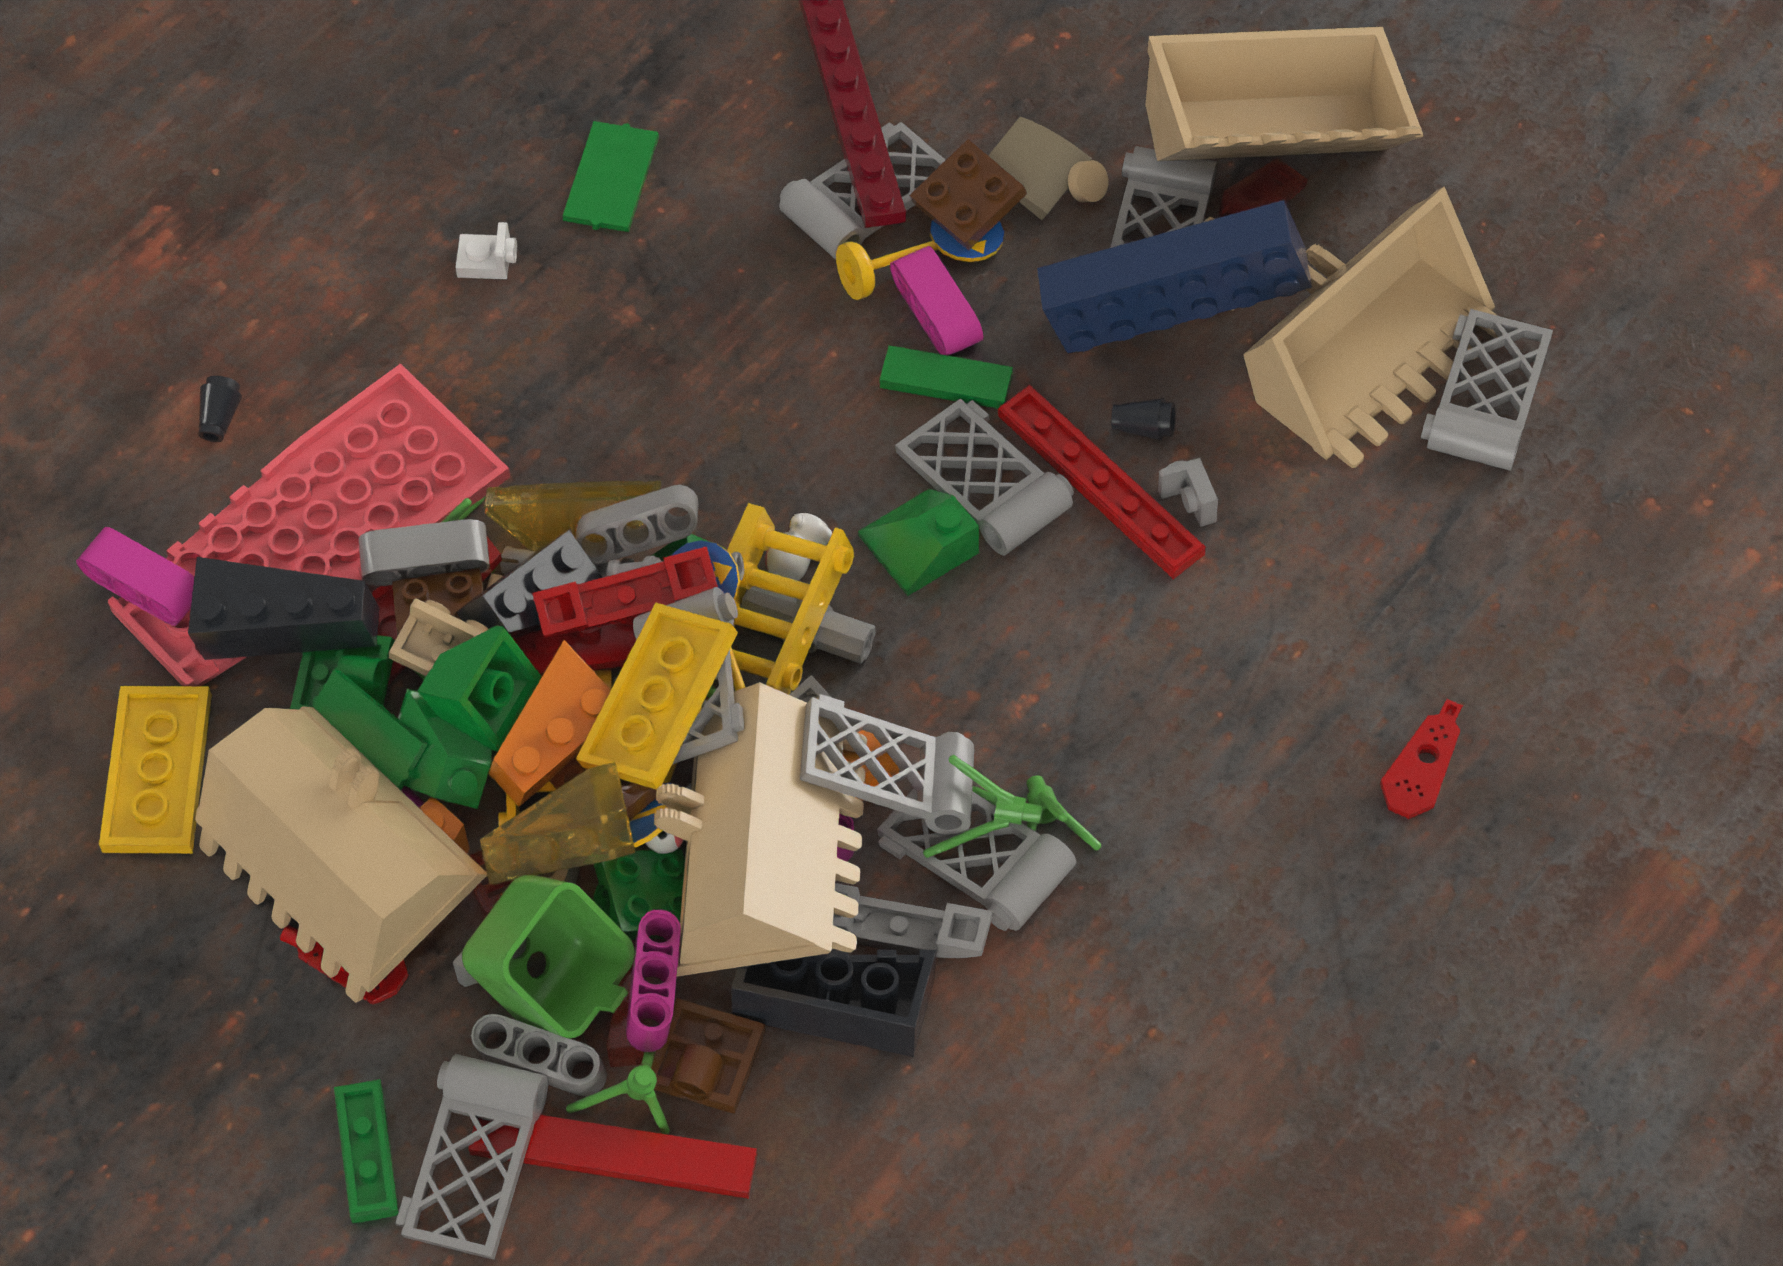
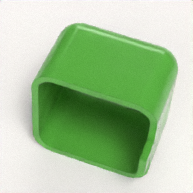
M522 875L511 882L467 941L462 952V962L465 970L517 1021L552 1032L561 1037L575 1038L588 1028L600 1010L614 1013L626 997L628 991L618 985L631 968L635 952L631 939L578 885L536 875ZM526 938V949L523 954L517 958H512ZM540 951L546 958V968L539 977L532 978L527 971V961L533 953Z

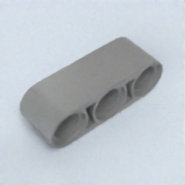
M674 485L591 511L583 515L578 521L575 539L594 565L604 564L610 560L620 559L683 539L691 535L696 529L699 506L698 497L689 487ZM680 507L688 511V514L677 517L670 514L668 510ZM638 520L645 523L647 527L636 530L630 528L627 523ZM595 533L603 536L605 540L595 543L589 541L585 536Z
M467 519L374 530L362 534L358 540L362 581L371 586L392 585V581L475 568H480L481 573H483L490 566L486 525L479 520Z
M498 1014L485 1015L477 1020L473 1026L472 1042L485 1061L547 1075L548 1085L579 1096L587 1097L597 1093L606 1083V1068L594 1048L587 1044L558 1036L552 1032ZM495 1032L507 1033L506 1041L502 1046L496 1049L486 1048V1041L490 1035ZM541 1046L550 1048V1054L545 1061L539 1064L529 1063V1055L534 1049ZM588 1061L594 1064L592 1072L586 1078L575 1079L571 1076L572 1070L580 1062Z

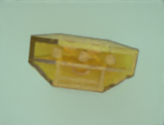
M599 481L509 486L507 488L487 487L484 511L487 516L528 549L537 551L568 530L576 537L578 521L583 515L660 490L662 486L661 481ZM638 520L627 523L630 528L636 530L643 524L642 521ZM594 533L585 536L589 541L595 543L605 540L600 534Z

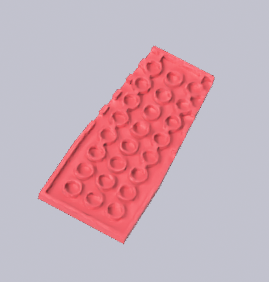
M400 363L288 446L260 470L262 477L252 486L247 488L243 485L229 497L231 503L216 516L212 513L208 514L198 523L200 530L185 543L181 544L177 541L166 550L168 555L166 559L185 569L193 576H195L197 557L362 581L358 541L362 534L374 530L440 523L465 498H469L472 501L471 505H473L510 478L509 467ZM112 596L108 600L111 612L182 686H202L246 658L205 660L188 634L191 609L178 625L173 626L122 597L117 600Z

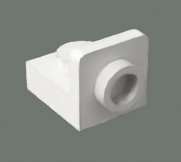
M498 223L497 235L460 234L456 260L457 278L507 279L509 263H515L517 258L516 238H510L507 223Z

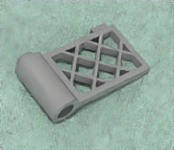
M889 122L881 128L886 146L888 147L898 139H901L912 148L911 154L888 152L892 164L911 165L910 176L895 175L898 186L910 187L909 193L902 197L907 211L915 205L909 196L915 190L914 187L917 188L928 178L915 176V166H932L937 169L945 159L902 122L895 126ZM845 159L812 181L807 179L791 181L783 188L780 194V211L834 259H836V251L839 245L850 241L861 245L866 237L883 227H864L862 217L854 211L858 203L853 186H851V194L834 193L827 187L833 182L852 183Z
M1139 146L1135 147L1134 153L1127 152L1123 162L1122 177L1128 178L1110 248L1125 244L1122 240L1123 236L1139 228L1145 238L1154 236L1146 223L1161 215H1164L1173 227V229L1167 232L1204 222L1208 203L1213 193L1218 162L1207 159L1157 161L1155 149ZM1136 195L1151 198L1157 207L1139 216L1132 206L1133 197ZM1181 204L1198 207L1196 216L1182 224L1178 222L1170 211ZM1128 216H1130L1132 221L1127 223Z
M1470 309L1468 316L1460 315L1453 335V339L1459 340L1460 343L1436 415L1427 414L1421 434L1422 439L1428 440L1427 449L1511 471L1553 330ZM1475 325L1493 329L1498 338L1481 344L1473 333ZM1527 338L1539 341L1540 345L1539 349L1523 355L1514 341ZM1505 346L1513 360L1497 366L1488 352ZM1479 357L1487 371L1471 377L1463 367V363ZM1534 362L1533 368L1530 366L1529 363ZM1520 368L1529 381L1512 388L1504 374ZM1458 377L1462 380L1459 383H1457ZM1495 379L1503 393L1486 399L1478 385ZM1469 390L1477 404L1468 408L1450 403L1452 396ZM1524 395L1523 401L1519 398V396ZM1510 401L1519 413L1517 420L1500 417L1493 408Z
M959 399L895 445L896 453L937 491L954 495L979 525L984 539L991 548L1004 556L1071 508L1073 505L1071 496H1073L1074 491L1064 476L1061 474L1055 475L1051 472L1043 473L988 424L989 414L973 400L966 404L963 400ZM959 416L970 424V433L946 432V426ZM921 443L938 444L937 456H918L913 449ZM944 444H968L967 457H943ZM974 445H993L998 449V457H973ZM942 468H965V482L946 481L941 477ZM972 469H996L995 482H971ZM1002 469L1021 470L1027 475L1019 483L1001 482ZM970 493L994 494V499L979 511L969 502Z
M718 587L666 605L727 622L733 626L734 619L738 616L737 606L731 594L728 592L724 593ZM651 611L634 618L633 629L636 640ZM730 650L715 678L719 680V686L708 701L704 700L701 706L703 709L695 718L673 764L737 742V732L744 730L743 707L734 701ZM714 714L722 717L723 730L707 736L700 734Z
M819 694L816 698L812 697L806 704L800 780L925 819L926 826L930 830L939 834L955 835L963 833L971 825L973 780L949 763L948 759L951 755H955L974 768L975 748L971 740L960 733L946 732L941 736L933 737L844 708V701ZM819 716L832 720L841 733L829 738L818 724ZM864 730L873 733L882 746L871 752L857 732ZM845 739L860 757V759L851 764L846 761L835 746ZM905 743L920 748V761L912 765L898 746ZM824 751L838 771L832 774L816 769V755ZM886 752L901 770V772L892 777L888 775L876 759ZM866 765L879 784L875 787L864 784L854 770ZM907 778L918 793L917 800L905 797L896 783Z
M913 789L907 797L917 800L918 793ZM972 791L971 812L978 811L986 816L987 822L994 820L996 806ZM894 810L877 829L878 836L881 838L878 841L880 847L900 860L905 854L984 905L987 910L992 911L991 923L1004 931L1008 928L1015 931L1019 930L1077 862L1072 851L1058 838L1045 833L1040 835L1023 823L1021 825L1010 823L1009 827L994 830L975 838L989 837L990 854L964 857L963 844L958 846L959 858L939 860L934 856L926 858L923 855L924 850L920 846H925V849H927L930 845L940 843L959 834H929L925 819H922L924 835L903 837L895 829L903 821L922 818ZM1014 834L1024 840L1016 850L996 853L994 836ZM1003 863V865L998 869V864ZM993 864L994 875L982 888L967 878L966 868ZM956 869H961V874L958 873V872L955 871V870H956Z
M455 1054L450 1062L444 1061L439 1070L437 1087L438 1089H443L442 1102L412 1198L403 1196L395 1224L403 1227L401 1235L404 1238L494 1260L534 1124L539 1119L545 1105L548 1077L547 1075ZM452 1112L470 1116L477 1131L455 1144L452 1143L446 1132ZM478 1119L491 1122L482 1127ZM503 1125L520 1128L515 1146L498 1155L487 1135ZM482 1138L493 1159L468 1172L458 1152ZM444 1139L448 1148L440 1152ZM453 1156L463 1176L439 1190L432 1177L435 1166ZM511 1159L508 1170L506 1171L503 1163ZM498 1167L505 1179L502 1191L484 1201L473 1180ZM468 1184L479 1205L454 1218L444 1198ZM430 1185L434 1193L426 1198ZM439 1201L449 1222L433 1232L417 1229L421 1212ZM497 1204L493 1217L489 1209ZM484 1212L491 1225L486 1244L482 1245L467 1241L459 1226ZM454 1230L459 1239L445 1235Z

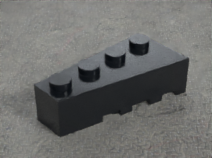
M197 557L188 634L205 660L376 647L380 608L365 581Z
M832 949L826 955L738 967L731 988L732 1014L763 1023L767 1026L914 1057L935 980L936 950H919V955H896V950H877V955H848V952Z

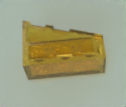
M616 762L589 768L480 838L489 884L514 880L522 875H539L609 861L636 853Z

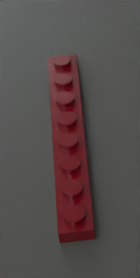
M799 0L864 227L871 228L905 223L906 209L843 0Z

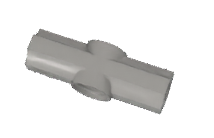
M753 586L751 589H747L742 599L741 608L793 623L802 600ZM829 605L808 653H813L816 649H820L861 664L867 659L872 649V643L876 634L875 626L836 613Z

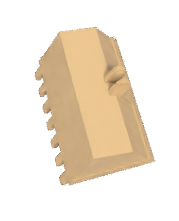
M1383 27L1149 36L1147 52L1150 60L1146 109L1157 161L1382 151L1423 137V132Z
M1445 186L1436 190L1427 199L1410 207L1346 264L1329 251L1324 250L1319 244H1314L1307 249V260L1327 278L1308 265L1312 288L1306 289V291L1311 295L1243 354L1256 403L1310 444L1313 450L1326 460L1335 454L1351 468H1356L1361 464L1364 455L1350 441L1357 432L1375 446H1380L1387 440L1388 432L1374 419L1379 412L1384 411L1399 424H1405L1412 417V410L1397 396L1407 389L1421 401L1429 402L1436 394V389L1422 376L1429 367L1448 380L1453 361L1445 353L1453 346L1458 349L1460 341L1453 339L1459 316H1468L1470 309L1496 315L1492 311L1495 309V305ZM1479 326L1492 337L1498 338L1493 329Z
M761 682L734 691L735 703H739L743 707L744 730L737 732V742L694 757L691 790L679 787L673 783L662 784V786L657 788L656 801L661 803L662 806L666 805L665 809L660 808V810H656L654 825L666 833L687 841L680 914L681 935L677 976L828 954L832 949L848 953L856 949V935L834 926L833 914L847 918H854L858 915L857 900L836 892L835 880L852 885L860 881V868L837 858V847L851 851H857L861 848V834L839 825V814L859 818L863 815L864 804L860 799L800 780L807 703ZM714 714L700 734L707 736L723 730L722 717ZM819 716L818 724L829 738L841 733L832 720ZM857 733L867 746V738ZM846 739L835 745L842 755L843 749L855 752ZM824 751L816 755V769L832 774L838 771ZM859 767L854 771L864 783L865 770Z
M302 706L299 710L264 708L209 749L200 805L197 808L195 819L202 827L199 843L200 849L210 857L216 853L220 845L226 851L223 866L224 873L231 880H235L240 877L244 869L250 875L247 894L255 904L262 903L268 892L275 899L271 916L273 922L283 929L289 925L291 917H293L299 923L296 938L298 947L303 952L308 953L313 950L317 941L324 948L321 969L332 978L338 974L342 966L349 973L346 994L355 1003L363 999L366 991H372L488 875L485 870L314 707Z

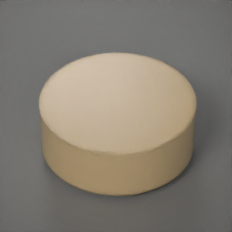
M1094 160L1080 161L1074 164L1068 175V187L1071 195L1079 202H1096L1102 199L1108 188V175L1103 165Z

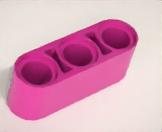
M924 247L890 262V271L895 285L939 354L949 356L983 341L982 327L975 312L932 247Z
M110 527L103 528L76 560L79 569L91 580L165 623L173 626L178 625L191 609L194 576L185 569Z
M662 909L652 910L641 918L634 948L626 1034L630 1044L643 1052H654L666 1043L673 1017L681 927L675 915ZM651 935L662 936L667 941L658 943L652 941L648 937ZM657 977L663 983L654 985L648 983L644 978ZM650 1018L658 1022L659 1025L648 1027L639 1020Z

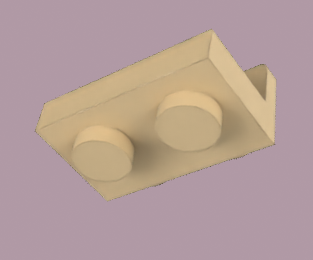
M414 599L410 606V615L389 651V658L426 676L441 653L489 629L477 621L467 620L464 622L450 615V611L438 602L427 600L425 603Z

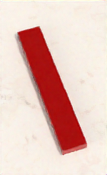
M1028 385L998 408V417L1059 474L1064 476L1074 488L1173 580L1205 555L1206 546L1031 385Z
M540 1115L539 1119L535 1121L523 1163L749 1199L758 1153L757 1148ZM478 1119L482 1127L491 1122ZM475 1125L473 1126L472 1133L477 1131ZM503 1125L487 1135L498 1155L515 1146L520 1128ZM482 1138L469 1145L470 1155L492 1158Z

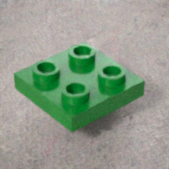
M377 635L376 647L303 652L290 709L299 710L302 706L312 707L314 705L312 703L313 697L319 696L333 670L342 672L383 706L393 660L389 658V651L395 640L392 637Z
M676 849L666 854L657 853L653 850L607 851L597 854L593 864L599 883L595 889L593 901L631 940H636L641 918L652 910L662 909L669 911L680 922L685 866L682 849ZM658 935L648 937L650 939H665Z

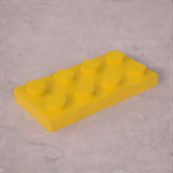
M655 603L576 758L580 765L584 768L655 790L662 786L738 634L734 626L727 622Z
M120 686L99 840L102 853L193 854L196 830L195 819L199 805L212 698L209 687Z

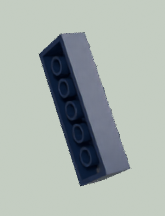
M1284 200L1037 268L1043 311L1068 354L1076 351H1088L1095 346L1113 341L1129 340L1136 335L1154 330H1166L1176 324L1187 321L1207 319L1217 313L1239 307H1251L1261 301L1280 296H1292L1299 291L1312 288L1305 245Z

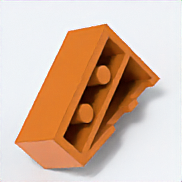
M565 640L562 642L494 757L489 771V775L519 807L578 756L611 691Z

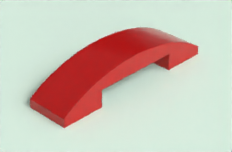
M707 546L663 558L664 561L581 584H577L575 581L532 593L544 637L574 633L630 620L652 611L655 603L669 605L718 587Z

